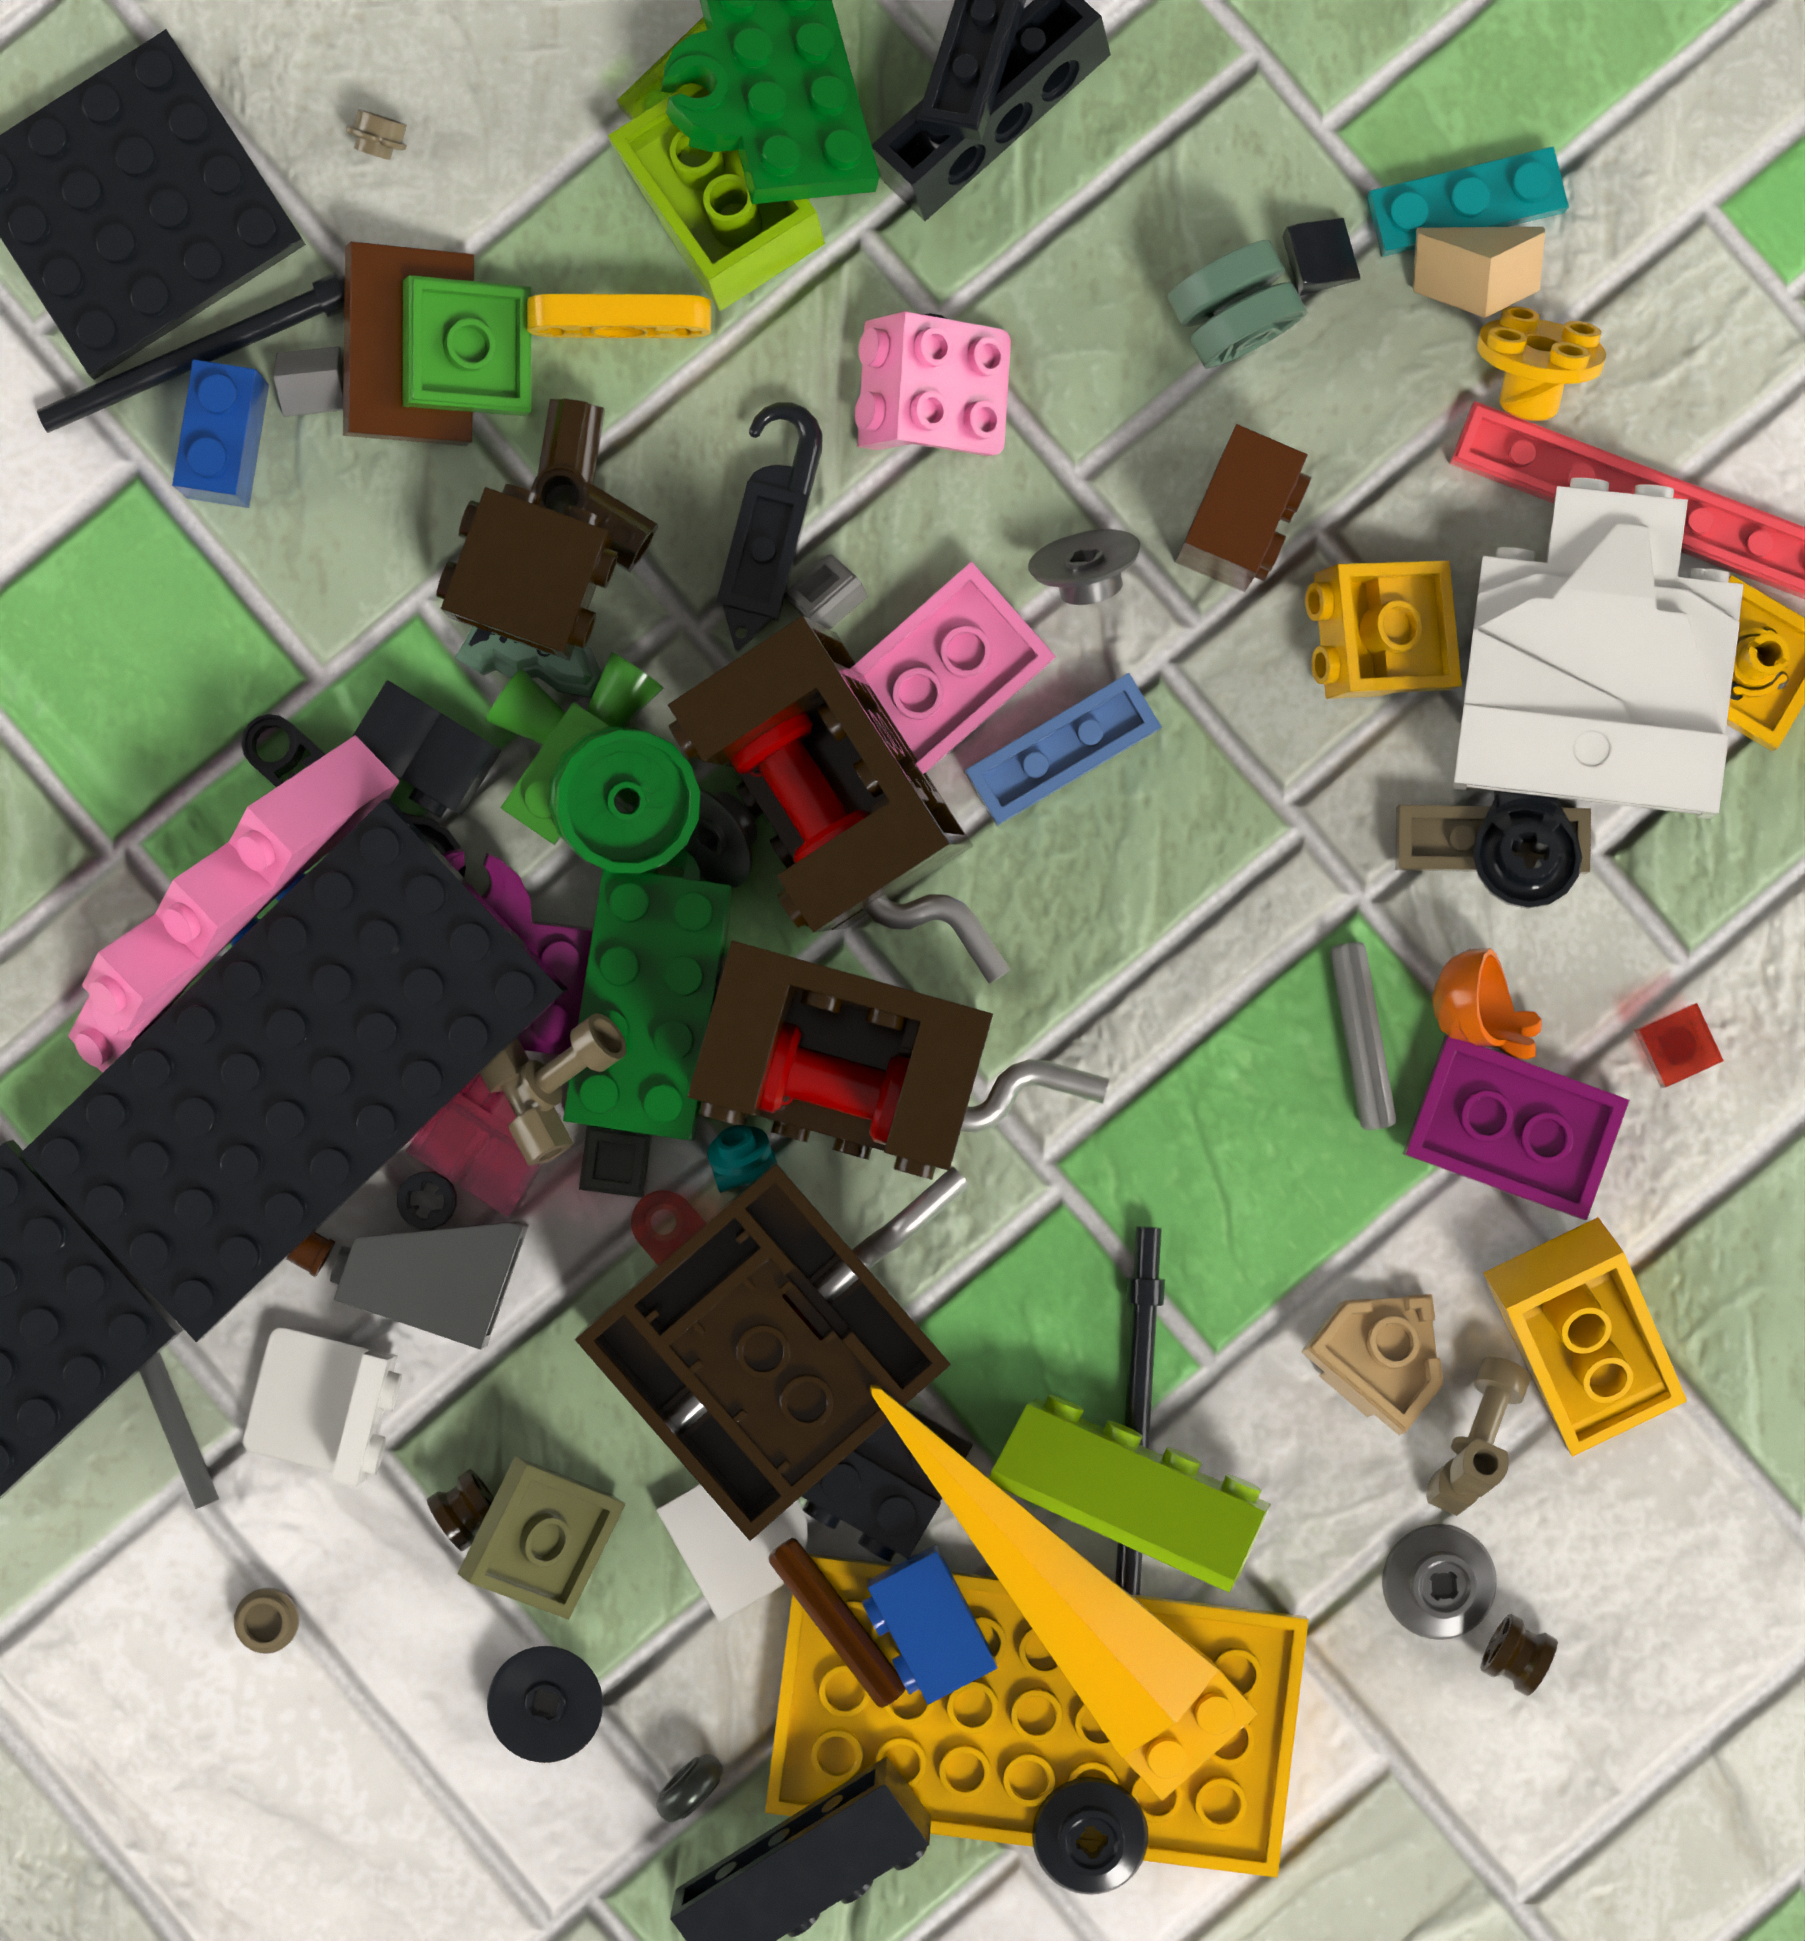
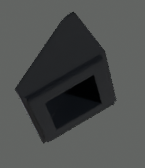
M1344 218L1299 223L1286 227L1282 238L1299 296L1360 280V273Z

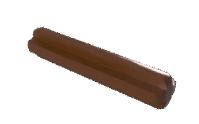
M791 1538L775 1548L768 1557L770 1565L878 1707L883 1708L897 1700L906 1690L897 1671L799 1541Z

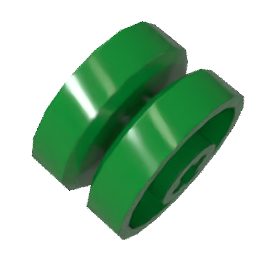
M608 726L582 735L561 754L550 777L548 808L557 833L585 861L611 873L640 874L665 865L687 845L699 820L700 789L691 764L672 743L638 728ZM624 788L635 791L637 794L636 803H627L628 813L619 812L614 804L615 795Z

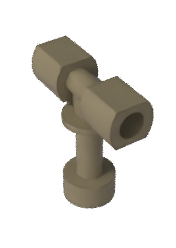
M595 1013L573 1028L570 1034L572 1046L546 1065L537 1060H529L517 1038L480 1073L489 1092L503 1091L517 1118L508 1125V1128L528 1166L547 1163L573 1145V1141L555 1109V1106L561 1102L563 1097L561 1086L586 1067L597 1072H603L625 1056V1039L619 1028L608 1017Z
M1485 1357L1482 1360L1474 1386L1483 1394L1470 1433L1468 1437L1458 1436L1453 1439L1451 1449L1457 1454L1456 1457L1436 1471L1429 1480L1426 1491L1429 1504L1458 1516L1475 1503L1479 1497L1484 1496L1503 1480L1509 1465L1508 1453L1494 1446L1493 1443L1507 1405L1523 1402L1531 1380V1375L1525 1368L1499 1357Z

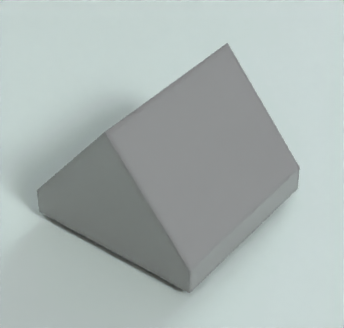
M339 346L276 353L273 377L284 417L343 411V366L341 348Z
M832 554L823 558L792 585L785 594V598L801 616L803 615L828 629L833 628L868 597L858 577Z

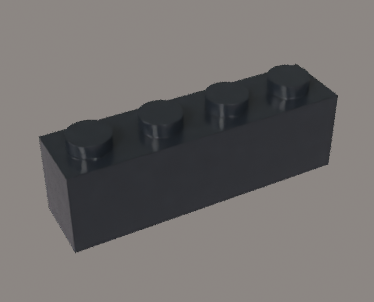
M888 1756L676 1888L670 1920L686 1941H776L786 1934L789 1937L798 1936L808 1930L818 1920L821 1912L839 1901L843 1904H848L857 1900L868 1891L874 1879L893 1867L896 1870H903L917 1862L925 1853L927 1846L930 1845L931 1815Z

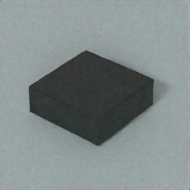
M587 1126L579 1190L643 1198L651 1135Z

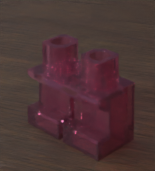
M479 1074L419 1131L406 1152L452 1182H462L461 1188L510 1218L517 1214L528 1195V1190L545 1163L528 1166L508 1128L511 1122L494 1112L505 1094L503 1091L490 1093ZM488 1137H490L489 1142L479 1155L478 1159L474 1160L479 1151L481 1150V1148L483 1147V1145L485 1144V1142L487 1141Z

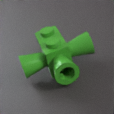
M611 652L587 709L585 710L573 702L565 713L522 668L519 669L494 702L486 717V721L543 746L500 808L553 845H556L561 836L555 828L548 808L550 777L561 754L582 735L608 726L625 727L664 687L629 661ZM624 788L617 792L614 799L629 812L627 803H636L637 794L635 791Z

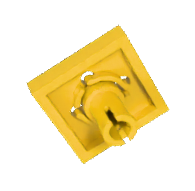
M1731 575L1729 576V583L1744 584L1732 683L1740 686H1735L1731 689L1733 695L1742 696L1739 700L1730 698L1727 725L1770 751H1774L1779 748L1805 703V618ZM1779 672L1782 673V675L1778 676V677L1773 681V679L1779 674ZM1786 681L1785 686L1782 689H1777L1779 685L1783 684Z

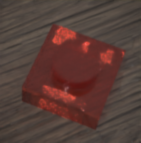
M1697 1003L1685 1006L1634 1030L1660 1088H1666L1724 1061Z

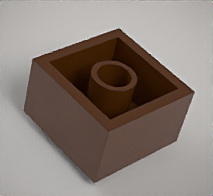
M1236 424L1175 563L1243 592L1247 590L1254 577L1265 581L1286 539L1285 535L1275 531L1280 520L1290 523L1311 481V476L1301 473L1308 454Z

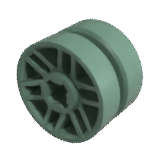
M1270 240L1251 243L1213 261L1183 280L1168 294L1167 298L1182 326L1191 327L1202 324L1194 331L1190 337V342L1205 369L1226 364L1257 349L1293 327L1306 316L1307 310L1293 283L1284 282L1271 286L1272 283L1281 277L1285 268Z

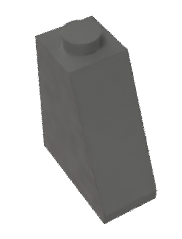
M514 1221L355 1238L351 1248L344 1245L341 1247L334 1262L330 1276V1282L338 1284L334 1300L481 1350L488 1346L529 1225Z

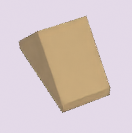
M1544 227L1417 228L1412 283L1413 291L1486 318L1540 291L1545 229Z

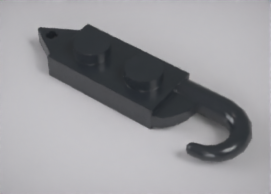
M777 402L763 408L754 417L749 429V435L757 438L770 422L779 419L787 420L794 424L798 430L799 440L792 466H765L753 472L747 481L716 600L717 606L724 609L736 652H740L771 620L779 621L822 453L823 433L817 419L805 407L793 402ZM738 629H746L748 632L747 636L743 639L737 638L736 632Z

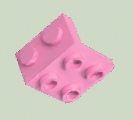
M906 311L865 321L864 333L859 343V359L862 363L860 396L855 407V422L858 426L857 447L883 450L915 444L983 456L1001 453L1005 445L1011 348L1009 334L999 328Z

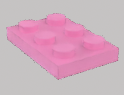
M971 561L851 667L850 670L865 677L918 759L916 764L922 774H924L1055 660L1056 656Z

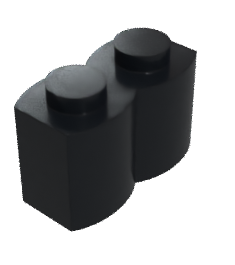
M389 680L385 682L353 734L394 775L415 787L408 797L409 799L440 818L447 808L460 815L464 813L502 751Z

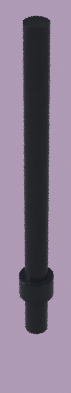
M335 272L312 282L314 289L37 409L41 424L45 431L50 433L191 371L193 360L212 362L324 312L328 318L344 311L345 275L338 277Z
M1136 1226L1133 1277H1127L1125 1303L1132 1304L1124 1426L1140 1433L1143 1437L1139 1445L1149 1449L1157 1306L1164 1305L1165 1279L1159 1278L1162 1228ZM1118 1542L1115 1583L1130 1595H1140L1142 1553Z

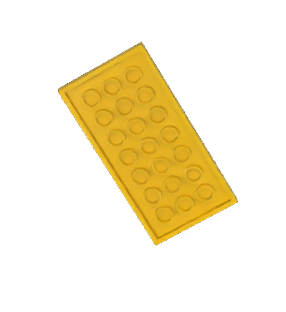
M808 1553L895 1669L892 1659L901 1655V1652L890 1631L882 1636L878 1635L865 1611L862 1601L871 1597L867 1588L868 1579L896 1564ZM951 1571L996 1658L998 1668L929 1705L920 1690L912 1694L905 1690L890 1705L883 1708L878 1707L792 1594L765 1813L792 1816L888 1756L931 1815L930 1834L1033 1847L1032 1831L1034 1820L1039 1807L1046 1797L1060 1785L1071 1780L1086 1777L1102 1778L1126 1789L1137 1800L1144 1812L1148 1826V1846L1143 1861L1278 1878L1309 1621L1306 1616L1131 1595L1211 1659L1259 1713L1162 1801L1131 1766L1121 1758L997 1577ZM1094 1826L1085 1827V1831L1081 1834L1080 1839H1076V1843H1080L1083 1847L1087 1848L1088 1852L1097 1851V1847L1101 1844L1102 1840L1106 1839V1835L1096 1830Z

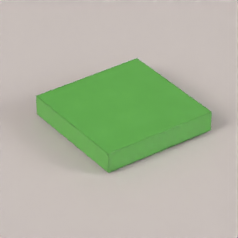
M411 275L403 279L402 407L525 416L531 413V333L527 332V299L531 297V287Z

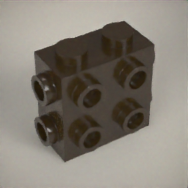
M505 484L503 492L485 487L480 502L471 500L463 514L459 528V537L466 540L458 562L448 561L440 577L436 596L444 599L441 610L448 618L570 661L574 647L584 649L588 643L596 620V612L588 610L597 586L603 588L608 586L618 559V551L610 549L613 540L608 530L600 527L603 519L589 511L566 505L563 514L539 506L542 499L541 496L515 485Z

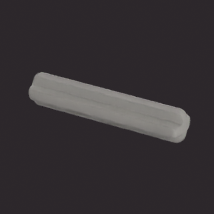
M1362 942L1336 945L1331 948L1330 956L1360 1125L1364 1130L1391 1127L1396 1122V1115L1366 946Z

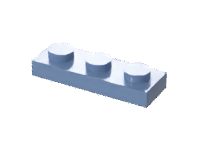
M1127 673L967 768L964 773L996 826H999L1156 733L1162 726L1130 673Z

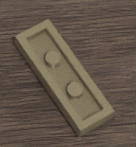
M1398 805L1396 807L1395 870L1477 872L1473 858L1476 835L1491 806ZM1562 808L1578 836L1582 852L1580 874H1587L1590 872L1591 808ZM1522 842L1516 853L1512 851V856L1523 858L1525 868L1532 869L1539 858L1544 859L1543 854L1532 852L1531 843Z

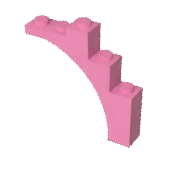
M356 735L249 805L228 843L174 878L154 915L98 952L82 984L89 993V996L68 1035L85 1062L97 1067L103 1073L173 1005L200 972L253 918L297 878L328 854L382 800L390 798L400 780Z

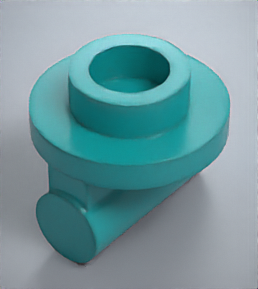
M735 1125L726 1128L712 1141L707 1150V1158L720 1193L751 1183L774 1162L777 1163L767 1134L762 1129L752 1126Z

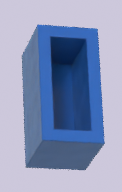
M200 360L192 361L172 486L187 499L249 508L269 384L257 369Z
M937 1544L868 1579L867 1588L871 1597L862 1601L863 1606L878 1635L882 1636L890 1631L901 1655L893 1658L892 1661L909 1694L920 1690L929 1705L998 1668L996 1658Z

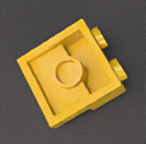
M1450 561L1337 564L1313 573L1314 582L1307 588L1305 607L1309 618L1313 621H1318L1320 646L1316 647L1313 652L1311 669L1315 681L1318 684H1324L1326 699L1379 697L1391 693L1442 691L1462 687Z

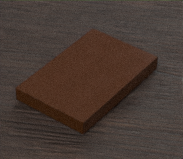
M351 241L345 246L343 436L467 446L472 443L473 412L402 407L403 279L411 275L474 281V254Z

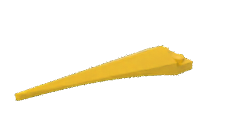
M870 1385V1392L874 1400L1116 1751L1162 1801L1259 1714L1211 1659L1055 1534L879 1386Z

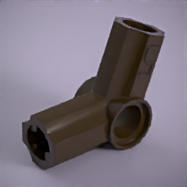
M566 398L550 399L538 475L534 479L531 492L541 496L542 499L539 506L547 508L546 499L548 493L554 487L566 484L575 487L579 491V499L574 507L589 511L603 519L600 527L608 530L613 540L610 549L618 551L616 564L631 572L650 546L653 536L658 529V524L593 485L605 409L585 401Z

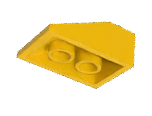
M1599 1217L1483 1272L1503 1320L1572 1457L1687 1402L1625 1253Z

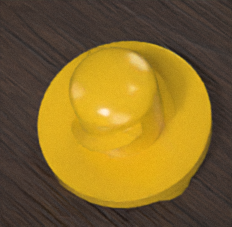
M1509 306L1502 309L1500 319L1488 322L1481 328L1477 350L1488 363L1505 371L1499 402L1506 412L1517 418L1529 421L1550 419L1559 411L1565 384L1587 382L1597 378L1602 373L1606 351L1599 343L1601 330L1593 324L1582 321H1569L1563 325L1539 319V314L1534 310L1520 306Z

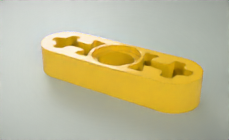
M684 294L535 295L527 299V332L532 335L550 338L705 337L711 334V300L702 296Z

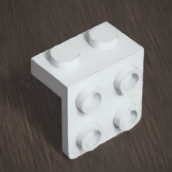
M287 1327L273 1330L268 1339L243 1437L244 1447L254 1454L332 1473L330 1481L357 1487L367 1479L368 1473L377 1474L383 1457L386 1437L378 1435L384 1410L393 1411L399 1394L402 1374L394 1372L398 1355Z

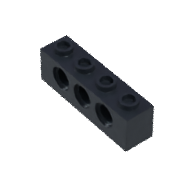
M1033 0L1023 9L982 141L921 130L917 117L922 105V99L871 145L884 183L924 221L928 220L1111 55L1102 16L1084 0Z

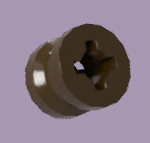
M469 1469L458 1477L456 1487L447 1493L436 1492L427 1498V1504L435 1520L449 1540L460 1551H464L472 1545L494 1500V1496L481 1478L473 1470Z
M1509 1614L1497 1627L1488 1643L1481 1661V1671L1491 1677L1505 1676L1513 1681L1515 1690L1529 1696L1537 1689L1548 1672L1557 1650L1558 1641L1547 1633L1535 1635L1525 1629L1522 1619Z

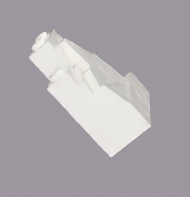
M1571 478L1570 487L1557 486L1547 563L1535 562L1534 551L1520 548L1499 547L1496 550V557L1483 556L1453 789L1466 791L1468 787L1697 814L1696 818L1710 819L1719 814L1729 734H1726L1744 584L1729 583L1730 573L1715 569L1692 568L1690 569L1689 578L1678 577L1688 500L1673 498V488L1640 484L1635 486L1634 494L1610 492L1608 481L1592 478Z

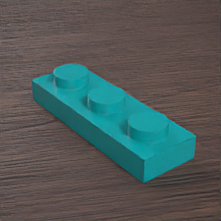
M1554 146L1370 190L1367 195L1382 257L1414 250L1417 228L1509 227L1563 214L1569 208Z

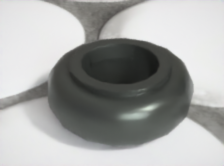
M704 1754L693 1758L680 1769L659 1794L660 1797L656 1803V1808L660 1816L668 1822H675L686 1818L696 1810L720 1782V1777L723 1774V1767L720 1761L711 1754Z

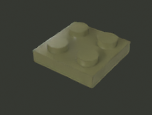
M515 1456L457 1574L471 1584L569 1620L626 1503L612 1494Z

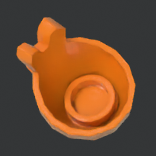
M1474 948L1452 957L1443 967L1432 993L1434 1016L1438 1021L1440 1030L1450 1038L1470 1042L1475 1046H1490L1502 1050L1504 1053L1515 1058L1528 1060L1536 1057L1535 1042L1529 1037H1534L1541 1032L1542 1019L1533 1011H1514L1507 980L1496 953L1491 948Z

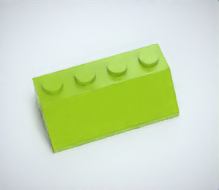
M1048 1394L1045 1402L1035 1398L1027 1403L989 1476L991 1481L1011 1494L1230 1593L1242 1573L1271 1505L1259 1499L1262 1491L1259 1487L1230 1474H1226L1223 1482L1199 1472L1202 1462L1182 1451L1166 1447L1162 1455L1139 1445L1143 1436L1122 1424L1107 1421L1105 1427L1102 1428L1081 1418L1084 1411L1082 1407L1059 1396Z

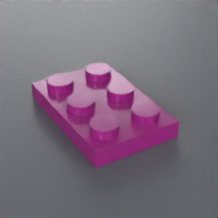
M1445 1035L1403 1155L1578 1219L1587 1220L1630 1100L1486 1047L1475 1046L1470 1042L1457 1040Z

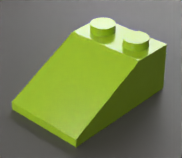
M690 83L669 97L682 93L692 98H703L710 95V93L703 86ZM669 97L609 134L608 137L685 263L720 312L825 245L817 211L808 199L761 204L751 203L738 150L709 152L688 146L690 138L677 128L666 114Z

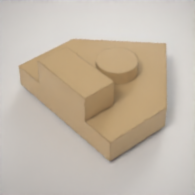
M1432 1294L1373 1300H1345L1337 1305L1301 1351L1323 1370L1319 1374L1320 1378L1366 1417L1377 1416L1398 1435L1407 1432L1443 1385L1440 1358H1437L1433 1329L1435 1313Z

